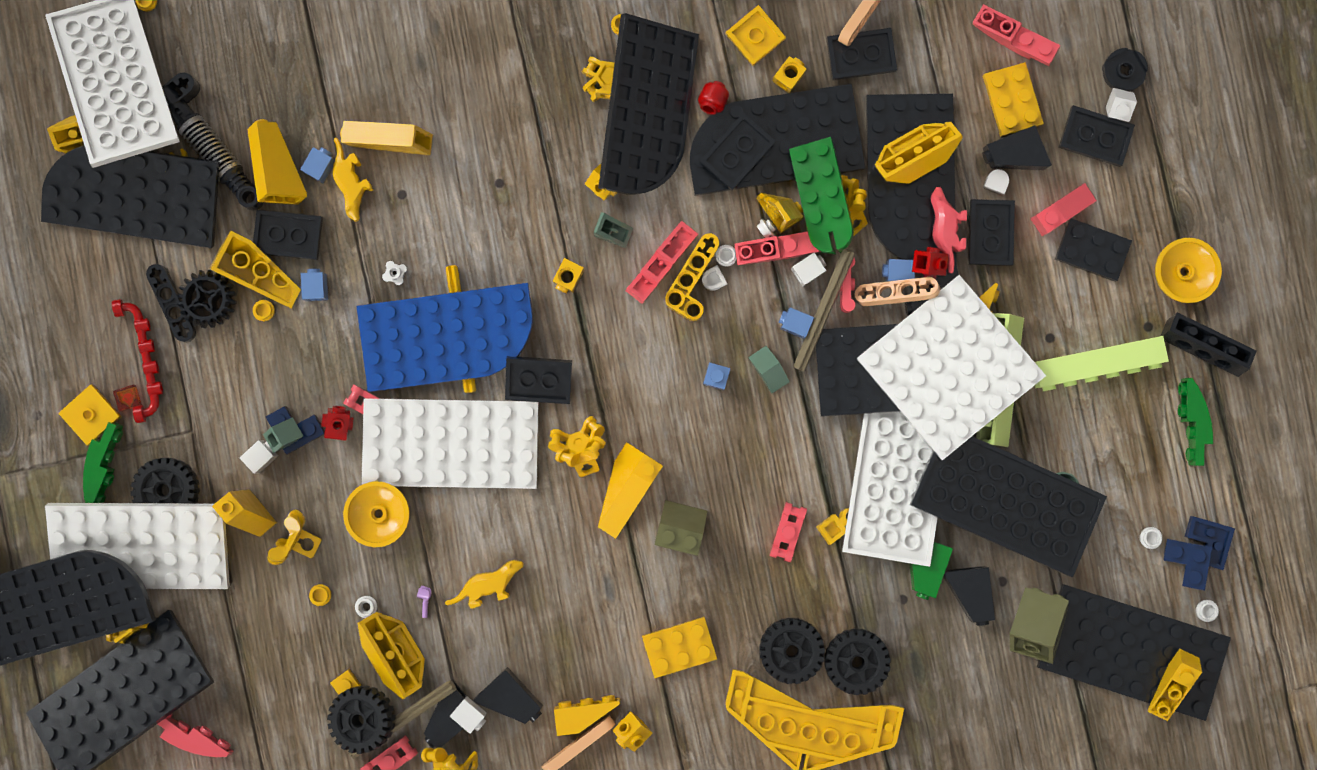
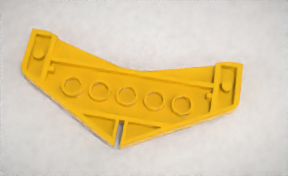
M732 669L725 701L727 711L793 770H799L802 753L805 754L802 770H820L893 748L898 740L904 712L903 707L896 705L812 709L748 673Z

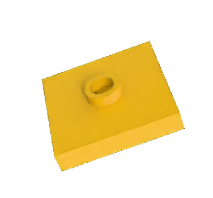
M759 5L725 32L727 37L752 66L786 39V36Z
M90 384L58 413L87 446L90 445L92 439H97L104 433L108 422H116L122 417L93 384Z

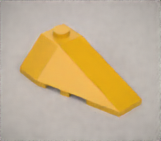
M765 193L757 195L756 199L780 234L801 221L804 217L801 205L798 202L794 203L791 198Z
M231 230L210 266L211 270L289 308H292L301 291L251 240Z
M627 442L615 459L598 528L615 539L663 467V465Z

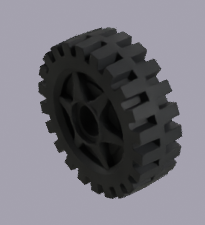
M174 458L154 459L145 463L144 466L138 469L139 472L134 475L133 478L135 480L131 482L133 491H130L131 496L134 498L132 502L195 504L199 499L197 497L200 493L198 488L199 480L196 479L195 476L197 475L191 470L192 468L181 460ZM164 484L169 487L167 496L162 493V486Z
M786 618L774 622L766 629L761 638L759 653L765 670L774 679L787 684H800L814 677L816 672L820 670L824 661L825 648L822 637L814 626L802 619ZM791 645H795L798 648L794 656L786 654V649Z
M854 628L837 634L829 643L824 658L826 672L830 680L836 687L848 694L866 695L869 692L876 691V688L883 685L884 680L888 677V672H890L891 659L886 645L877 635L864 629ZM856 656L863 658V663L859 667L852 666V660Z
M370 686L353 687L340 693L333 700L332 703L334 705H331L329 708L331 714L327 716V720H331V723L327 724L328 729L333 730L330 735L332 738L336 737L334 742L337 745L341 744L343 750H349V753L357 752V754L373 751L385 744L393 733L391 730L395 727V724L392 723L395 720V715H392L394 708L388 704L391 702L390 699L384 698L385 694L382 691L378 692L377 688H370ZM359 715L364 719L363 724L359 721Z

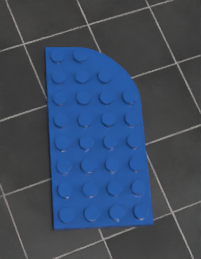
M529 283L356 306L367 390L372 392L486 377L506 368L507 356L518 357L531 333L533 312Z

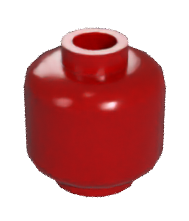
M719 81L706 83L698 97L701 110L710 115L722 112L729 99V92L725 85Z

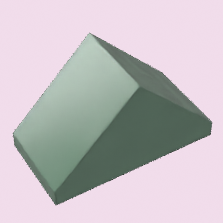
M601 212L593 233L597 238L626 248L633 228Z
M767 346L748 357L771 394L790 382L780 362Z

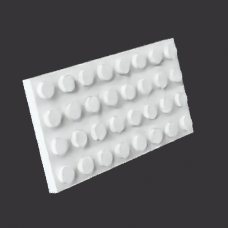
M96 0L46 14L92 168L180 142L135 0Z
M364 399L362 484L381 481L393 486L537 489L539 402Z
M901 412L864 414L842 552L930 567L937 517L909 504L933 449Z
M48 503L45 505L50 559L80 550H95L110 554L126 563L139 576L146 589H228L230 586L226 524L212 507L214 504Z

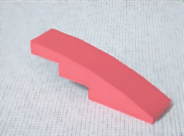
M681 221L625 291L643 304L698 236V233Z

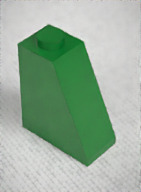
M934 542L930 567L910 563L912 590L917 592L916 596L929 600V597L936 598L953 548Z

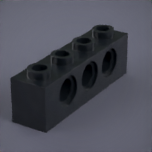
M1178 312L1166 321L1161 333L1165 342L1237 377L1250 370L1257 352Z

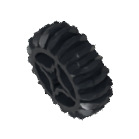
M199 270L198 276L192 273V281L185 278L184 282L187 286L179 287L180 290H183V294H177V298L182 299L181 302L177 303V306L184 307L180 311L181 315L187 314L185 320L188 322L193 320V325L198 326L200 324L201 328H206L208 325L210 328H215L216 322L219 325H223L222 317L229 320L230 316L227 312H235V309L230 307L231 304H237L236 300L231 299V297L237 295L235 291H230L234 285L232 283L227 284L229 280L227 277L221 278V274L217 272L214 274L212 270H208L206 274L203 270ZM214 282L219 286V289L209 291L203 286V283ZM196 290L197 297L192 301V295ZM206 295L210 296L208 298L209 303L204 302L206 300ZM223 297L222 304L218 309L217 301ZM205 307L212 315L202 317L195 310Z

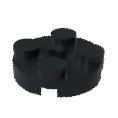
M1128 48L1115 50L1102 65L1103 77L1107 85L1112 89L1133 91L1142 85L1145 80L1146 72L1148 71L1146 59L1136 50L1133 51ZM1121 65L1130 68L1127 76L1120 72Z

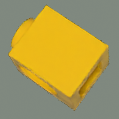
M789 56L773 77L772 82L787 93H791L806 72L805 64L796 57L793 59ZM792 69L796 72V76L789 78L786 76L785 71Z
M564 258L553 279V283L556 284L555 288L566 294L568 291L573 293L584 272V267ZM565 272H571L574 275L573 280L569 283L562 281V275Z

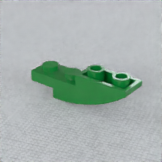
M1183 378L1178 385V394L1181 396L1178 416L1180 417V422H1189V426L1186 429V437L1189 439V448L1186 449V460L1188 465L1204 466L1205 444H1213L1211 417L1204 396L1194 379Z
M108 422L101 440H91L83 471L85 503H104L106 495L104 493L114 480L113 472L115 470L107 466V464L112 461L115 454L113 451L114 447L123 436V425Z

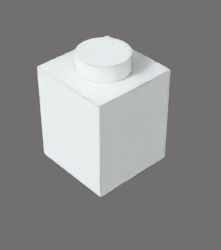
M1113 88L1106 105L1108 117L1129 122L1137 103L1135 94Z
M812 253L794 265L791 270L803 287L826 271L824 268L826 263L820 255L816 256L815 253Z
M258 440L240 459L254 474H259L278 455L273 453L267 441Z
M466 696L450 717L471 734L474 729L479 731L486 720L483 718L487 713Z

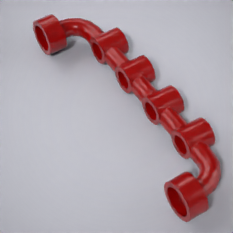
M122 299L113 300L112 310L116 318L125 316V311L131 312L134 316V327L138 336V347L142 356V367L146 376L150 406L144 409L143 405L134 406L133 416L136 424L146 422V417L153 415L157 411L159 395L163 394L162 383L156 382L154 375L159 373V366L156 360H151L150 355L151 352H155L154 342L152 339L147 340L146 331H151L148 318L143 319L140 308L135 304L123 303Z

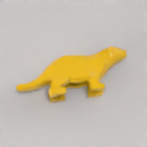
M334 138L337 156L333 165V180L344 195L346 215L357 222L360 219L359 209L364 192L366 190L373 191V188L367 178L360 182L358 175L355 173L354 165L357 167L362 166L357 155L352 153L345 159L338 138Z
M510 560L494 572L473 575L465 583L461 592L455 598L447 600L445 605L458 603L469 596L468 605L472 609L483 604L482 600H478L483 595L487 596L495 592L497 593L498 601L509 598L510 595L505 589L514 574L523 568L524 563L522 561Z

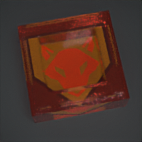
M130 385L113 391L119 412L142 405L136 385Z

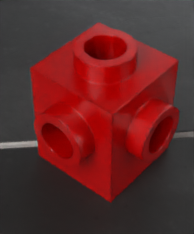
M927 247V251L915 250L912 272L922 273L923 278L932 277L936 279L937 275L946 276L949 254L940 253V248Z
M343 406L328 408L327 414L322 416L321 427H325L324 438L346 441L348 430L353 428L354 417H350V410H346V407Z

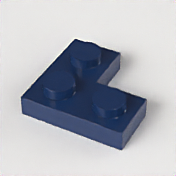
M286 406L266 416L271 427L292 418ZM312 415L297 424L303 437L283 449L286 455L325 434L316 415Z
M1190 516L1184 537L1205 542V546L1213 547L1209 567L1224 570L1235 528Z
M1167 539L1163 560L1185 564L1182 586L1205 591L1213 547Z

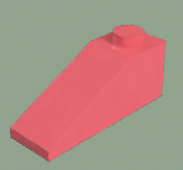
M1084 183L1030 219L1041 236H1044L1097 200Z

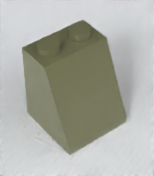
M665 500L655 545L698 556L707 510Z
M1025 587L1010 631V651L1053 664L1067 616L1069 600L1058 594L1050 595L1044 593L1038 588L1030 589Z

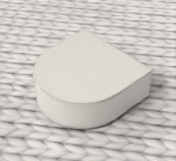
M993 170L987 176L983 187L1004 195L1009 184V176L1003 170Z
M718 265L707 270L702 277L703 286L710 291H716L727 285Z

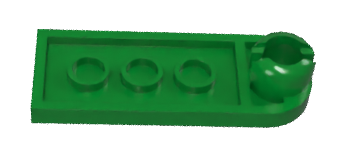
M828 137L791 148L789 152L810 241L819 251L836 255V250L832 247L830 238L832 232L836 248L842 253L853 239L854 228L833 139Z

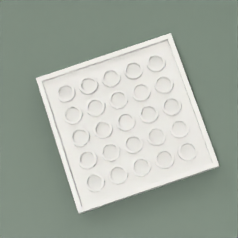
M960 275L942 288L937 297L926 301L857 358L859 363L941 460L945 459L1046 376Z

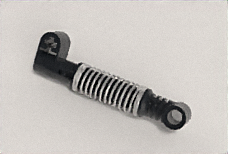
M188 73L177 74L162 86L172 119L177 125V130L184 136V139H187L190 147L196 150L199 158L220 162L218 181L221 184H225L232 191L239 204L252 211L260 209L264 202L257 201L256 187L244 175L241 164L238 160H235V156H232L229 149H226V145H223L217 134H214L208 123H205L203 117L199 113H195L188 105L200 92L199 82ZM177 87L183 92L182 96L175 90ZM254 193V201L247 203L248 195Z

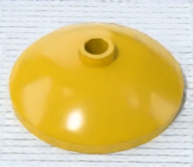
M1181 238L1171 242L1160 252L1156 261L1155 276L1159 287L1169 298L1177 302L1195 303L1202 301L1216 290L1221 280L1222 267L1217 253L1209 244L1196 238ZM1182 268L1186 270L1185 276L1180 272Z
M374 481L362 484L349 495L344 506L343 518L347 531L357 542L369 547H383L395 542L403 535L409 523L410 511L408 502L399 489L386 482ZM378 509L383 512L381 518H378L376 516V511Z

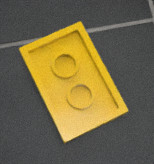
M1026 62L983 75L1000 137L1017 133L1034 125L1038 127L1044 124Z
M705 617L642 635L654 678L717 660Z

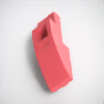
M984 4L972 23L983 33L1028 60L1033 58L1047 66H1050L1060 49L1059 44L1022 27L1021 22Z
M808 231L734 244L738 265L789 259L821 252L812 245Z
M172 713L158 723L159 726L165 729L160 738L182 750L209 757H228L234 752L227 741L221 738L218 740L212 736L213 732L209 728L197 726L190 731V726L181 720L176 721L171 717Z

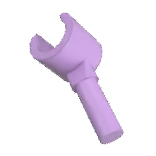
M421 586L417 594L418 598L423 599L422 618L428 617V603L432 594L431 589L425 586Z

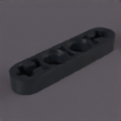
M159 264L149 266L146 271L147 279L175 338L181 342H191L196 336V330L192 321L182 322L186 319L187 314L180 315L178 319H173L170 315L171 310L174 307H178L177 303L182 300L177 298L179 293L168 270ZM155 270L162 271L159 277L161 281H167V283L161 284L158 278L153 277ZM164 288H170L172 291V296L167 300H164L161 296ZM182 322L183 327L190 330L187 333V338L180 335L183 332L181 325L175 326V323Z

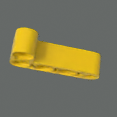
M707 233L701 237L665 297L666 305L671 310L690 321L699 320L703 314L702 304L689 295L719 247L718 237L712 233ZM709 240H713L714 248L709 247L706 255L702 253L706 245L704 241L709 242ZM694 258H701L704 261V265L701 268H695L692 265ZM683 276H690L693 283L685 287L681 284L680 279ZM672 294H678L681 297V302L678 305H672L669 302V297ZM689 306H697L700 313L694 317L690 316L687 312Z

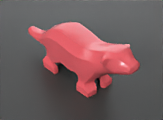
M936 187L931 195V203L935 212L932 236L937 248H940L942 253L949 254L948 272L953 273V251L961 252L966 249V238H961L959 241L957 231L958 224H961V221L967 220V210L958 213L947 201L942 188Z

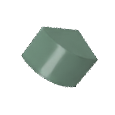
M292 417L272 426L263 436L273 453L302 438L303 434Z

